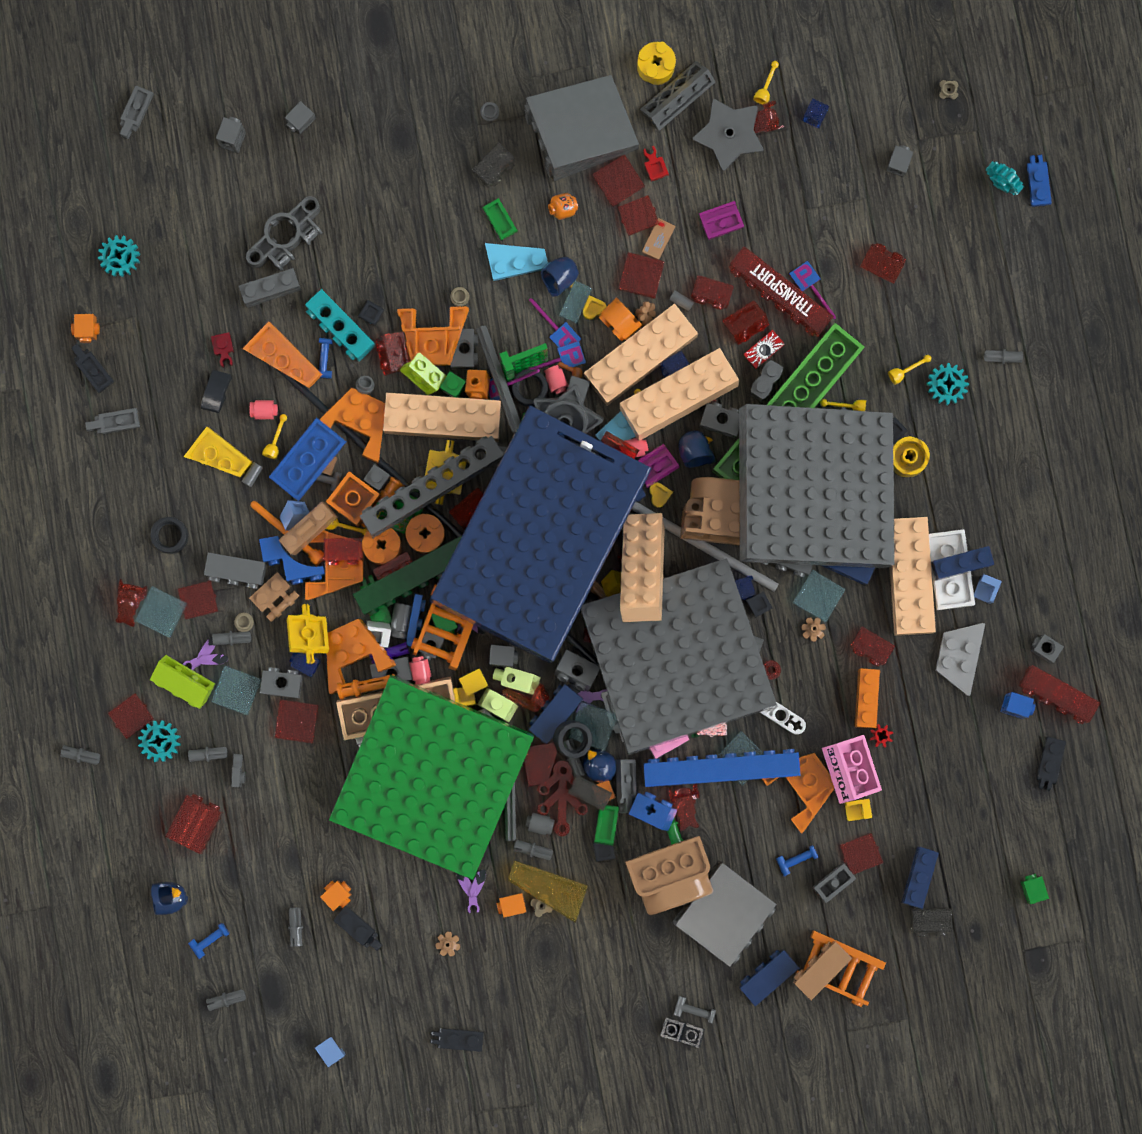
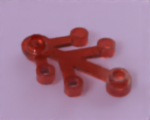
M559 761L553 767V775L544 784H540L537 791L540 795H547L550 787L557 781L558 789L544 803L538 805L537 811L541 815L548 814L550 807L558 800V822L554 825V832L558 836H566L570 831V826L566 822V800L575 808L578 815H585L588 811V807L585 804H581L566 788V782L568 781L576 789V793L579 796L586 795L588 788L572 775V768L568 762ZM561 767L566 768L565 774L560 773ZM542 786L547 788L546 793H541L540 788ZM581 786L585 788L583 794L579 793V787ZM542 805L547 808L545 813L540 811ZM580 806H584L585 811L583 813H580L578 811V808ZM561 825H564L566 828L564 832L559 831Z

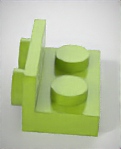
M417 353L412 361L404 364L400 369L405 376L427 395L436 392L446 378V375L421 353Z

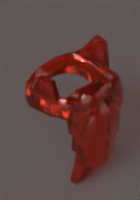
M776 100L762 104L763 109L758 112L756 117L755 133L774 131L784 127V125L778 126L779 118L774 109L770 108L776 104Z
M120 579L117 597V623L124 622L134 627L133 617L140 602L147 596V586L141 588L131 584H123L122 579Z
M541 683L537 686L532 698L516 693L507 687L502 691L508 700L532 712H538L541 706H544L545 701L550 698L544 685Z
M693 784L694 791L690 788L675 790L672 794L671 788L669 789L671 803H673L674 808H677V816L680 817L681 831L685 830L688 826L699 827L694 815L696 813L694 804H696V799L700 798L697 784Z

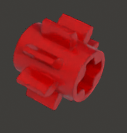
M878 724L876 731L870 730L873 733V737L869 740L876 742L875 747L882 743V746L885 748V742L893 741L889 738L893 732L887 731L888 725L881 728ZM883 731L886 738L879 741L877 733Z

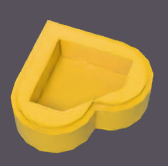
M589 295L583 308V316L588 320H592L596 316H601L600 312L607 306L603 301Z
M658 482L649 488L652 496L651 503L657 508L663 507L673 493Z

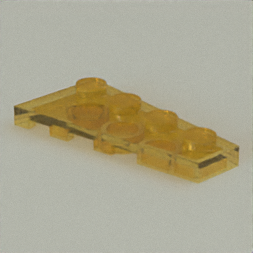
M514 861L508 878L509 882L576 923L588 887L587 885Z

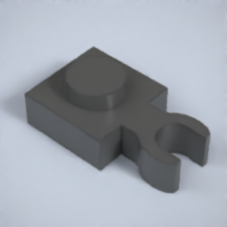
M234 754L231 787L241 788V785L245 784V772H242V754Z

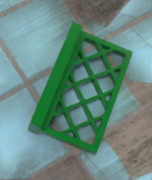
M546 343L509 357L507 351L500 353L501 367L507 382L515 379L514 374L548 362Z

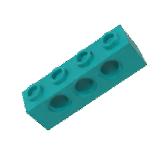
M322 289L305 304L308 309L306 313L313 320L317 318L321 322L319 326L326 333L330 331L334 336L332 338L339 347L343 345L347 349L345 353L352 360L356 358L360 362L375 347V343ZM324 309H329L331 314L325 318L321 316V312ZM336 323L344 324V328L341 331L334 330ZM350 336L357 337V342L353 345L347 343V339Z

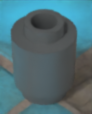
M532 813V816L528 815L525 827H529V832L545 836L546 834L551 835L555 820L550 819L549 816Z

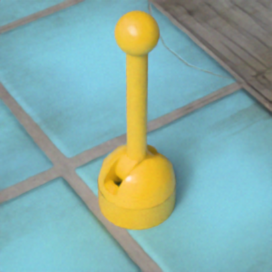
M777 61L771 63L772 68L764 88L759 89L755 93L753 99L759 104H768L770 94L767 89L775 68L779 66Z
M925 355L924 359L904 370L894 368L888 371L890 380L894 385L900 383L904 379V373L924 362H930L931 356Z
M822 399L820 405L822 407L829 405L852 408L853 411H865L866 400H856L853 404L827 402V400Z
M285 414L280 415V423L272 444H268L263 450L262 455L270 459L276 460L279 450L276 443L283 423L287 420Z
M338 519L333 521L326 528L328 530H333L337 526H339L342 528L360 532L363 535H365L368 531L366 528L360 529L357 527L339 523Z

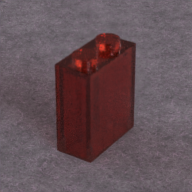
M193 793L192 796L186 795L165 837L198 854H203L223 812L219 810L220 806L212 802L208 805L202 802V797Z

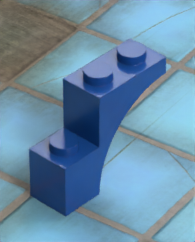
M279 536L259 539L263 562L268 563L269 566L280 564V561L283 560L286 581L288 583L291 582L292 585L303 583L304 579L310 578L311 581L321 580L322 576H325V568L323 566H306L293 560L279 541Z

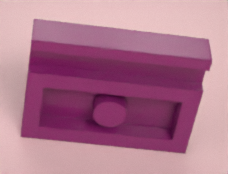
M735 201L699 213L708 240L744 228Z
M664 444L638 460L652 468L644 483L647 488L679 468L678 463Z

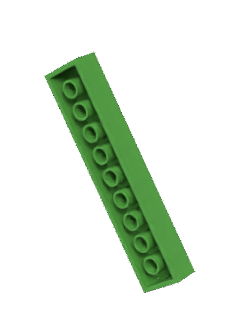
M834 323L767 405L815 408L862 352L864 346ZM739 439L714 467L712 472L719 478L739 480Z

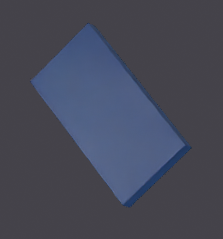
M316 417L269 478L297 501H300L347 441Z

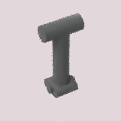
M335 472L333 477L321 474L316 481L330 484V491L334 492L340 484L342 473Z
M678 997L673 1015L681 1017L682 1011L706 1018L709 1023H713L716 1010L712 1009L710 1012L685 1004V997Z

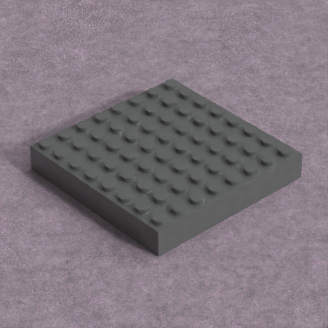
M746 404L739 408L740 562L888 568L895 565L893 413Z
M727 558L664 578L662 621L623 622L620 611L621 593L582 605L580 611L628 755L777 706Z

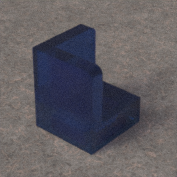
M753 576L735 581L741 600L756 596L752 584Z

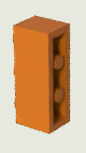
M858 670L855 727L874 729L877 726L880 670Z

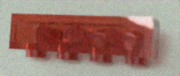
M1034 665L1028 667L1019 684V687L1023 688V693L1029 696L1034 694L1039 697L1038 701L1047 706L1052 704L1057 707L1056 711L1063 715L1067 713L1072 715L1073 720L1082 725L1083 723H1090L1101 703Z

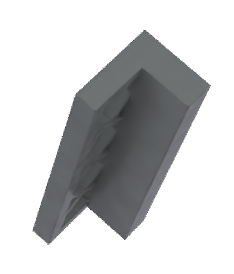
M695 61L645 104L640 111L660 131L715 83V80L706 67ZM697 69L700 70V71H698L696 74H693V75H692V73H693L695 70H697ZM685 82L682 86L677 87L680 83ZM671 94L667 99H663L666 95ZM652 107H656L651 113L649 112Z

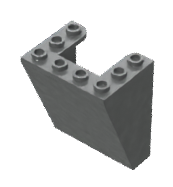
M612 75L526 98V105H524L527 124L532 125L534 133H538L540 136V140H538L539 146L547 154L545 158L546 172L549 177H553L554 182L639 149L638 140Z

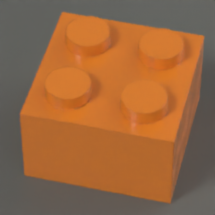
M348 472L326 503L359 527L362 523L360 518L362 511L369 506L373 508L380 498V494L351 472Z

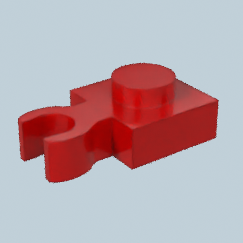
M652 146L653 154H647L646 149L643 151L644 156L649 160L644 163L651 182L669 175L663 157L656 158V148Z

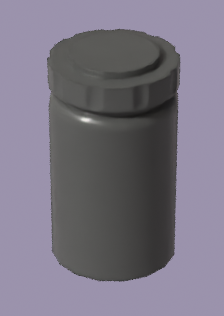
M394 603L390 626L391 637L407 639L413 606Z

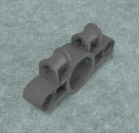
M308 196L289 213H277L271 216L265 224V235L246 254L249 265L257 269L270 260L282 271L283 267L290 260L295 259L289 251L295 249L300 244L301 239L309 246L318 234L321 235L323 232L312 221L320 212V205L317 199ZM309 203L316 204L315 209L311 211L307 210L306 206ZM286 220L294 228H297L295 238L292 237L288 244H277L274 238H270L271 228L278 225L279 221ZM253 255H260L259 261H251V257Z

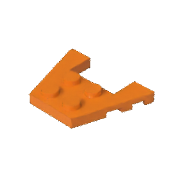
M466 306L450 307L449 327L416 328V309H397L398 316H400L402 322L401 327L406 336V345L411 361L417 353H421L435 366L451 365L469 308Z
M351 388L320 420L329 428H332L334 422H337L369 437L370 440L362 456L376 463L379 462L385 403Z
M325 530L310 542L325 543V582H305V600H311L363 582L364 552L362 542Z
M356 619L328 632L327 670L329 694L337 692V683L346 684L341 671L342 668L370 655L373 656L378 672H383L396 666L394 660L390 659L386 653L387 651L376 641V637L367 629L362 619Z
M815 753L799 758L800 776L786 777L807 806L806 809L791 819L801 833L805 831L835 789L830 773ZM765 778L762 780L768 786L778 778Z

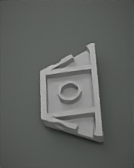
M985 623L945 632L942 636L935 671L964 692L966 696L971 695Z

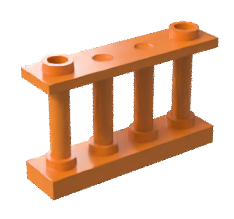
M435 584L434 587H433V590H432L431 595L433 594V592H434V590H435V588H436V586H437L436 584ZM431 603L419 638H414L411 649H414L412 655L416 656L420 649L446 659L450 663L448 668L456 671L473 624L446 610L435 607V604ZM432 614L461 624L460 626L463 627L461 634L457 633L455 635L429 625ZM425 632L454 642L457 645L455 651L449 653L423 643L422 639Z
M813 930L810 938L814 939V946L803 971L809 967L807 963L815 955L818 956L821 947L829 941L832 943L836 940ZM836 941L852 959L848 963L838 988L827 984L825 987L851 998V1003L862 1007L863 1004L868 1006L869 1002L863 999L874 972L878 968L883 970L886 962ZM862 960L867 963L866 967L868 968L855 996L845 990L856 964Z

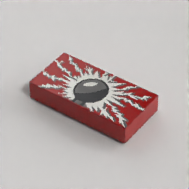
M772 330L743 355L757 369L785 344Z

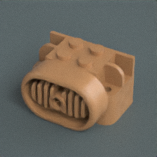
M715 477L693 479L691 482L690 499L682 511L680 539L740 545L739 480Z
M695 836L624 861L634 889L642 897L649 915L681 906L713 893L708 876L710 864L700 836Z

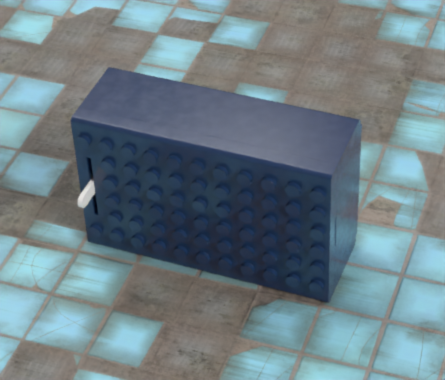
M529 405L429 602L548 663L554 662L652 468Z

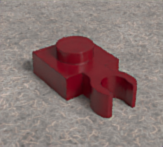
M230 333L211 336L215 356L221 355L220 365L224 368L223 362L228 359L230 360V365L233 366V360L229 356V353L234 352Z

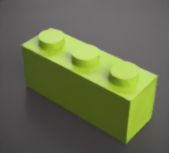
M167 655L158 662L150 678L158 687L170 691L175 697H180L187 701L189 705L199 709L207 702L215 686V683Z

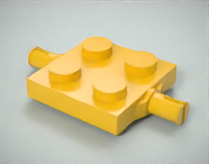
M447 440L445 451L429 450L425 476L428 475V471L433 467L438 466L439 468L444 465V461L448 458L459 456L453 453L455 441H451L450 445V440ZM461 462L459 467L465 470L466 462ZM447 471L442 477L449 480L453 477V473ZM433 481L426 484V487L431 490L437 486ZM462 485L449 493L460 495ZM444 496L441 497L439 505H443Z
M303 604L301 606V615H288L289 651L306 653V663L313 664L315 662L314 653L328 654L326 617L311 615L310 605Z

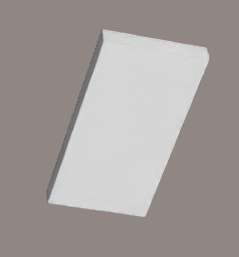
M964 529L929 534L931 562L968 552ZM931 567L936 610L975 605L971 572L935 581Z

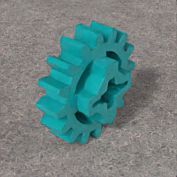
M992 161L987 167V174L991 176L990 179L996 188L1003 190L1005 193L1010 192L1012 195H1018L1023 189V182L1019 181L1020 178L1014 169L1007 167L1005 164L1000 163L999 165L996 161Z
M115 235V240L113 241L111 238H108L109 243H102L104 249H99L102 256H99L98 259L103 261L100 264L101 267H107L105 271L108 274L112 271L113 277H116L117 273L123 277L124 272L130 275L131 268L133 270L137 269L134 264L140 263L136 258L140 256V253L135 251L138 249V246L136 244L132 245L133 240L129 239L127 241L125 236L120 240ZM120 244H121V245H125V247L121 248V247H118L117 245H120ZM118 253H120L122 257L120 260L117 258ZM119 265L122 268H114L112 266Z
M948 363L946 368H944L941 364L939 365V371L936 368L933 369L935 375L930 374L928 376L932 380L927 382V386H931L928 393H934L932 399L939 398V404L942 401H945L946 405H949L950 401L956 404V398L962 400V394L968 392L964 389V387L969 386V383L964 381L968 376H962L964 370L958 371V365L951 368L950 363ZM944 373L943 379L936 380L938 375ZM947 378L949 384H952L949 389L947 388V385H944V383L947 381ZM937 389H940L943 392V395L940 394ZM959 389L958 393L952 396V391Z
M161 720L160 725H158L157 721H153V726L146 724L148 729H142L141 732L144 735L138 737V739L142 740V743L138 746L144 747L141 753H148L147 759L149 760L154 757V762H158L159 758H161L162 762H166V756L172 759L171 753H178L175 747L181 746L177 742V739L181 738V736L175 735L177 728L171 729V723L165 726V721ZM161 728L167 730L170 735H164ZM153 731L151 739L147 740L149 734ZM158 736L162 739H167L161 742V746L152 743L158 740ZM172 743L170 749L166 752L167 745ZM149 747H154L158 754L153 753Z

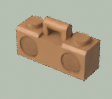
M321 502L281 537L279 541L290 554L297 555L335 521L338 516L327 503Z

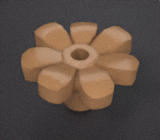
M646 301L643 302V306L635 311V315L638 316L639 321H642L643 326L653 320L652 317H656V312L653 311L655 305Z
M807 618V624H802L801 629L805 630L803 637L805 639L810 637L812 642H815L817 637L823 638L824 633L822 631L826 629L825 624H820V618H815L814 621L812 618Z
M446 932L445 937L442 934L438 936L440 942L436 943V949H441L440 954L442 956H445L447 953L449 956H454V950L460 949V944H456L459 941V937L457 935L452 937L451 932Z

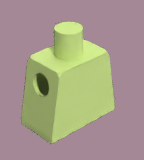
M506 667L505 670L496 668L493 674V679L501 681L502 686L534 696L536 695L541 678L510 667Z
M486 688L477 704L508 723L518 708V705L488 688Z

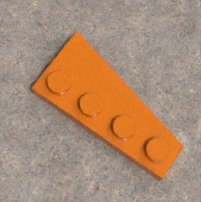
M268 322L243 348L308 388L323 375L271 322Z

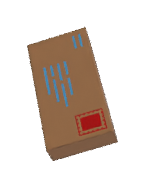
M658 218L642 253L659 261L675 226Z

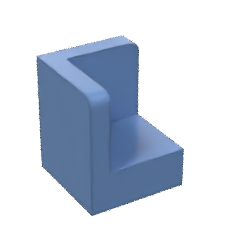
M287 501L280 515V520L285 530L289 531L309 513L305 502Z
M985 574L981 575L974 592V598L989 604L993 603L1002 581Z
M332 1037L315 1047L328 1067L346 1055Z

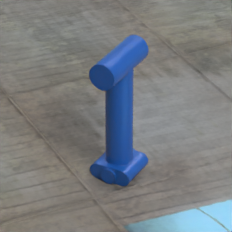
M319 338V343L322 344L319 371L323 374L320 378L331 379L332 371H327L329 344L332 345L333 340Z
M810 846V850L786 861L783 855L776 858L783 876L790 874L789 867L811 857L817 859L818 855L814 846Z
M219 924V929L201 942L197 943L193 939L188 943L198 959L205 956V953L202 951L204 948L221 936L229 935L230 932L224 924Z

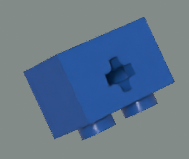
M1014 692L1007 693L1000 712L1020 719L1029 718V715L1032 716L1035 710L1034 699Z
M645 792V794L638 793L629 815L661 830L669 831L677 809L672 807L673 804L663 799L660 802L655 799V795L649 792Z

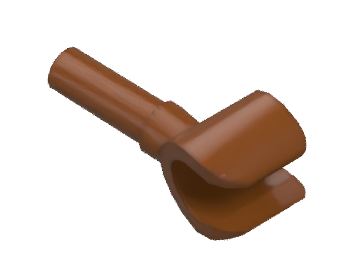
M559 361L558 366L572 372V376L582 378L581 368L570 367Z

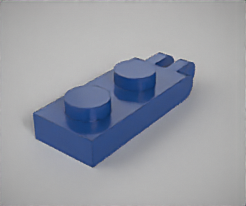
M1031 155L1030 163H1027L1031 207L1051 205L1052 203L1047 162H1043L1042 155H1037L1038 162L1036 163L1035 156Z
M415 594L406 642L409 647L412 646L413 640L416 638L417 630L421 631L423 619H420V613L425 611L426 600H423V595Z

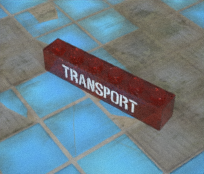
M745 246L731 261L729 268L734 276L737 278L742 277L746 280L745 284L753 290L756 288L760 291L762 298L776 304L775 307L780 312L788 313L794 323L798 325L801 323L806 327L805 331L811 336L816 335L819 337L834 316Z

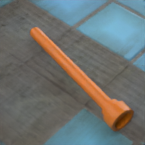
M256 501L251 502L250 506L284 535L288 532V530L284 529L282 522ZM309 545L302 549L309 555L310 562L315 566H318L325 558L324 552L313 549Z

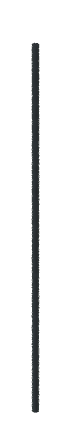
M276 369L324 415L330 410L303 384ZM334 422L363 451L365 450L367 444L354 431ZM379 457L377 464L386 473L403 483L405 488L410 485L385 460ZM417 491L410 494L416 498L420 497V493ZM432 504L424 507L431 515L438 518L442 525L456 538L463 535ZM568 632L565 640L586 660L598 666L597 659Z

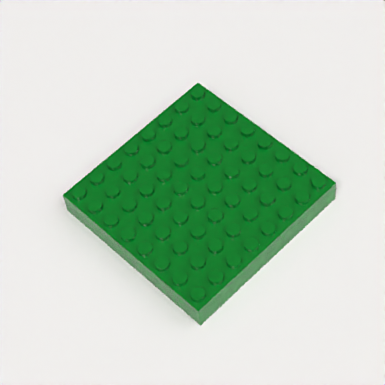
M390 674L329 820L473 880L534 735Z

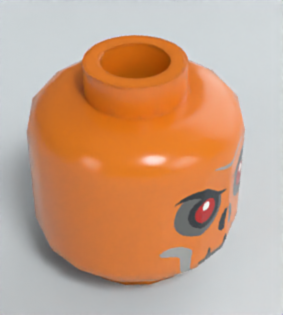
M563 193L553 196L548 208L551 215L561 220L574 216L578 210V204L574 196H571L569 193Z

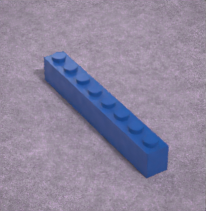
M794 749L783 750V754H775V750L763 751L764 755H756V752H745L742 757H737L736 753L725 754V758H717V755H705L706 759L698 760V756L686 757V761H679L677 757L667 758V762L660 763L659 759H649L648 763L644 764L645 787L800 776L799 752L795 753Z

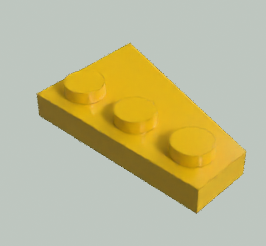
M209 427L204 429L184 455L188 459L212 466L238 477H242L252 464L250 459Z

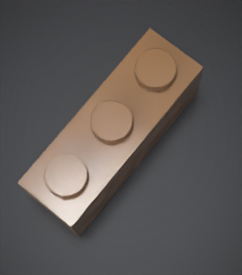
M830 941L827 942L821 949L823 952L818 957L815 955L807 963L809 967L805 971L801 969L794 976L796 980L793 983L810 1000L852 959L836 941L832 943Z

